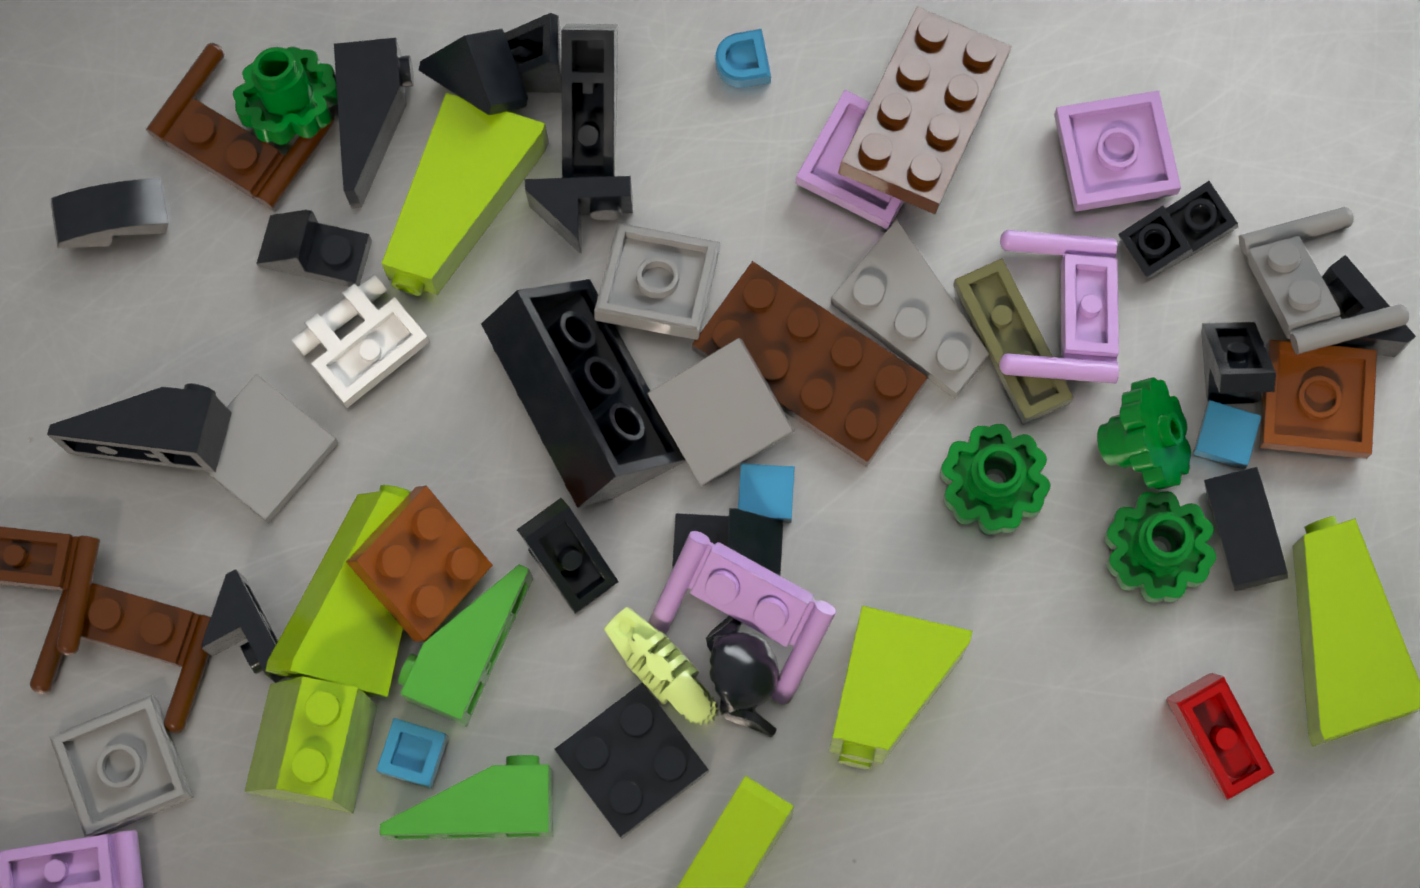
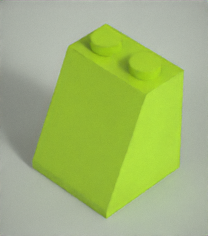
M862 606L829 748L830 752L840 754L838 762L862 769H871L873 762L883 764L960 662L971 642L973 631Z
M303 676L270 684L245 792L353 814L378 706L359 687Z

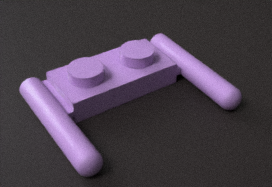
M1016 230L1004 231L1000 237V245L1005 251L1062 255L1061 358L1004 354L999 362L1001 372L1005 375L1116 384L1119 376V364L1117 362L1119 354L1117 258H1115L1117 240L1113 238Z
M698 531L690 532L648 622L659 631H663L664 634L667 633L688 588H690V594L779 644L785 647L788 644L794 646L778 677V687L772 694L775 702L788 704L792 700L834 618L836 609L825 601L814 600V595L727 546L719 542L716 544L711 543L705 534Z
M123 831L111 835L104 834L0 851V888H143L138 831Z

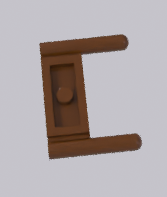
M209 43L153 118L146 131L157 140L165 142L170 148L251 198H256L264 206L274 209L334 124V117L332 115L330 124L320 128L319 132L313 137L303 138L299 136L287 154L283 155L277 148L267 142L258 140L254 134L195 99L225 56V52L220 45Z
M0 527V584L66 591L67 596L56 647L63 655L76 654L79 650L100 539L90 536L77 537L64 533Z
M92 583L81 638L175 666H181L182 669L163 723L165 728L172 733H179L184 730L210 655L202 649V641L211 617ZM66 591L61 593L30 681L31 689L39 694H45L51 690L63 654L57 650L56 646L67 596Z

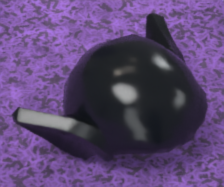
M728 616L706 637L707 647L711 652L709 660L711 669L709 673L711 681L715 684V691L720 696L719 709L721 716L726 720L773 737L777 728L760 716L755 708L767 702L778 687L779 668L776 655L769 642L754 633L740 631L742 622Z

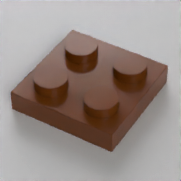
M1269 340L1265 347L1276 371L1275 391L1262 393L1259 448L1367 459L1372 454L1377 350L1327 346L1296 354L1290 341Z
M427 485L415 487L346 561L414 642L426 641L493 566Z

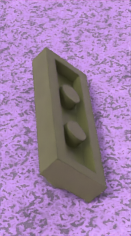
M1003 258L956 278L953 287L981 342L989 352V358L1023 425L1070 404L1074 397L1066 381L1063 379L1005 375L1000 370L999 362L1004 354L1053 357Z

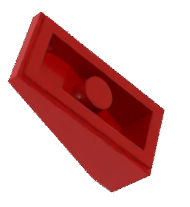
M1215 673L1207 674L1166 698L1178 723L1226 800L1274 773L1224 676Z

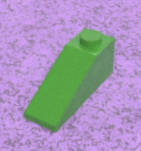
M520 564L517 565L425 641L418 655L411 653L408 656L398 679V683L404 686L400 694L407 702L463 726H468L533 581L529 568Z
M507 756L506 765H492L380 823V836L387 840L553 837V770L549 764H539V756Z

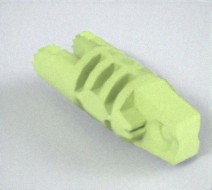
M625 607L605 626L604 631L625 660L626 665L663 705L670 702L681 715H685V719L690 720V723L694 722L695 724L700 723V725H703L705 722L709 724L710 720L714 721V717L718 716L717 710L719 708L716 706L718 702L714 701V697H710V692L696 678L699 670L663 631L656 629L629 607Z

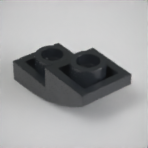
M161 178L101 184L51 198L57 248L111 246L113 236L166 234L169 224Z
M1207 181L1167 208L1162 205L1118 235L1146 278L1149 279L1238 228V222L1211 182Z
M1258 467L1205 479V491L1219 533L1222 553L1234 591L1288 579L1284 556Z

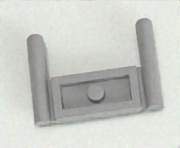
M1341 207L1239 235L1241 251L1244 255H1247L1248 264L1287 339L1291 340L1292 348L1296 354L1403 326L1409 320V312L1401 304L1341 319L1340 309L1302 240L1350 227L1354 217L1351 210L1347 207Z

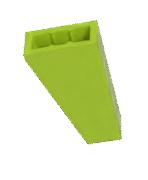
M450 93L445 94L381 262L387 278L392 281L391 285L394 288L414 296H420L422 291L435 295L440 293L546 151L549 139L545 123L508 111L487 115L461 97Z
M380 485V489L377 492L357 494L271 653L265 671L289 678L303 676L359 687L368 697H388L403 628L346 561L411 491L392 485Z
M1330 516L1310 523L1304 527L1306 534L1292 546L1308 737L1312 747L1420 711V680L1356 518L1338 524L1336 517Z
M745 775L677 888H748L792 819L794 806Z

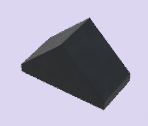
M548 13L505 32L504 34L526 93H562L561 27L559 16Z
M503 28L464 35L420 61L418 71L487 115L527 106L528 96Z

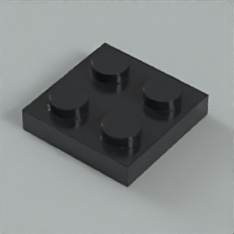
M643 683L639 684L554 749L621 839L709 773L707 766Z

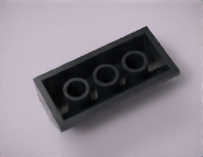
M590 279L517 290L481 323L577 508L614 499L685 461L683 454L647 394L650 392V389L615 324L595 321L594 311L598 293Z

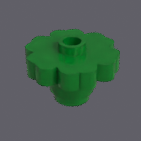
M272 47L262 51L253 63L243 69L242 76L245 83L239 85L233 91V98L236 102L235 111L242 125L253 128L258 140L263 142L272 141L279 145L289 143L295 134L303 138H311L316 135L320 128L330 124L332 114L329 108L338 104L336 74L333 67L327 63H320L315 51L309 49L301 50L297 47H288L286 49Z
M1152 377L1132 382L1131 391L1122 394L1120 414L1110 417L1108 423L1101 424L1098 428L1097 442L1103 460L1110 466L1132 467L1136 472L1142 471L1144 482L1149 488L1154 487L1160 490L1178 486L1181 483V476L1189 473V461L1191 459V448L1185 437L1187 421L1182 412L1180 402L1176 396L1169 395L1168 387L1163 380H1157Z
M994 424L990 427H974L968 442L956 441L951 444L947 457L941 466L940 476L949 485L944 493V504L953 511L959 523L970 524L978 521L980 529L987 535H994L1000 532L1013 533L1019 528L1022 517H1035L1043 507L1044 499L1051 487L1049 480L1041 474L1047 462L1046 454L1037 447L1035 440L1030 435L1022 434L1012 438L1009 428L1004 424ZM997 474L1002 478L1003 483H996L990 480L987 475Z
M1163 491L1158 494L1153 492L1142 493L1136 500L1134 508L1121 507L1116 511L1111 525L1104 534L1105 543L1114 550L1107 560V569L1116 577L1118 585L1123 590L1130 591L1140 587L1144 599L1150 603H1157L1162 600L1167 602L1178 601L1185 593L1187 586L1198 587L1202 585L1209 575L1210 568L1216 561L1217 555L1215 550L1207 544V541L1213 535L1214 527L1204 517L1200 506L1189 503L1180 507L1179 500L1172 492ZM1153 541L1164 543L1167 552L1157 548Z

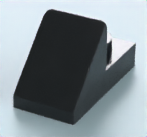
M631 176L525 179V192L529 207L579 253H582L581 215H590L591 218L596 220H615L620 218L622 213H633Z
M311 210L270 215L256 264L261 268L350 287L352 284L360 286L372 239L367 233L318 223Z
M1346 255L1332 264L1322 276L1340 309V314L1344 313L1347 318L1390 307ZM1405 324L1330 346L1377 350V355L1396 357L1416 336Z
M1255 322L1202 323L1203 362L1208 402L1211 400L1221 404L1257 403L1261 399V392L1275 391L1276 371Z
M559 498L517 529L529 547L528 552L575 614L619 582L571 508L562 498Z
M729 508V516L675 514L672 568H674L690 532L698 531L705 534L711 543L716 544L719 542L781 576L783 521L736 508Z
M235 569L227 573L224 578L202 641V649L211 656H214L247 638L248 642L240 647L252 671L255 674L264 671L265 675L276 683L285 678V676L265 670L278 639L247 579Z

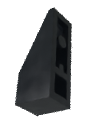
M566 24L561 29L562 178L615 176L618 24Z
M396 38L334 43L343 191L351 208H361L406 108L405 87L414 86L411 56H402Z
M189 383L184 385V389L160 387L50 424L47 435L68 454L216 472L232 412L218 399L214 390L203 385Z

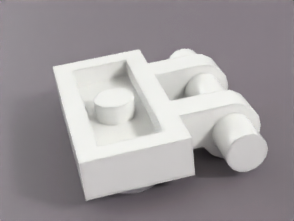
M372 275L360 286L352 284L342 292L344 298L322 316L318 313L314 314L304 322L307 328L291 339L303 356L307 355L319 344L327 350L311 364L347 408L430 343L425 332L395 297L379 310L376 309L372 302L387 290L375 275ZM358 314L364 322L340 340L335 332Z

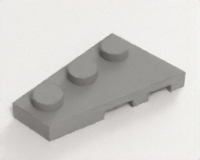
M897 219L831 297V304L915 369L926 375L928 379L954 399H956L988 360L989 352Z

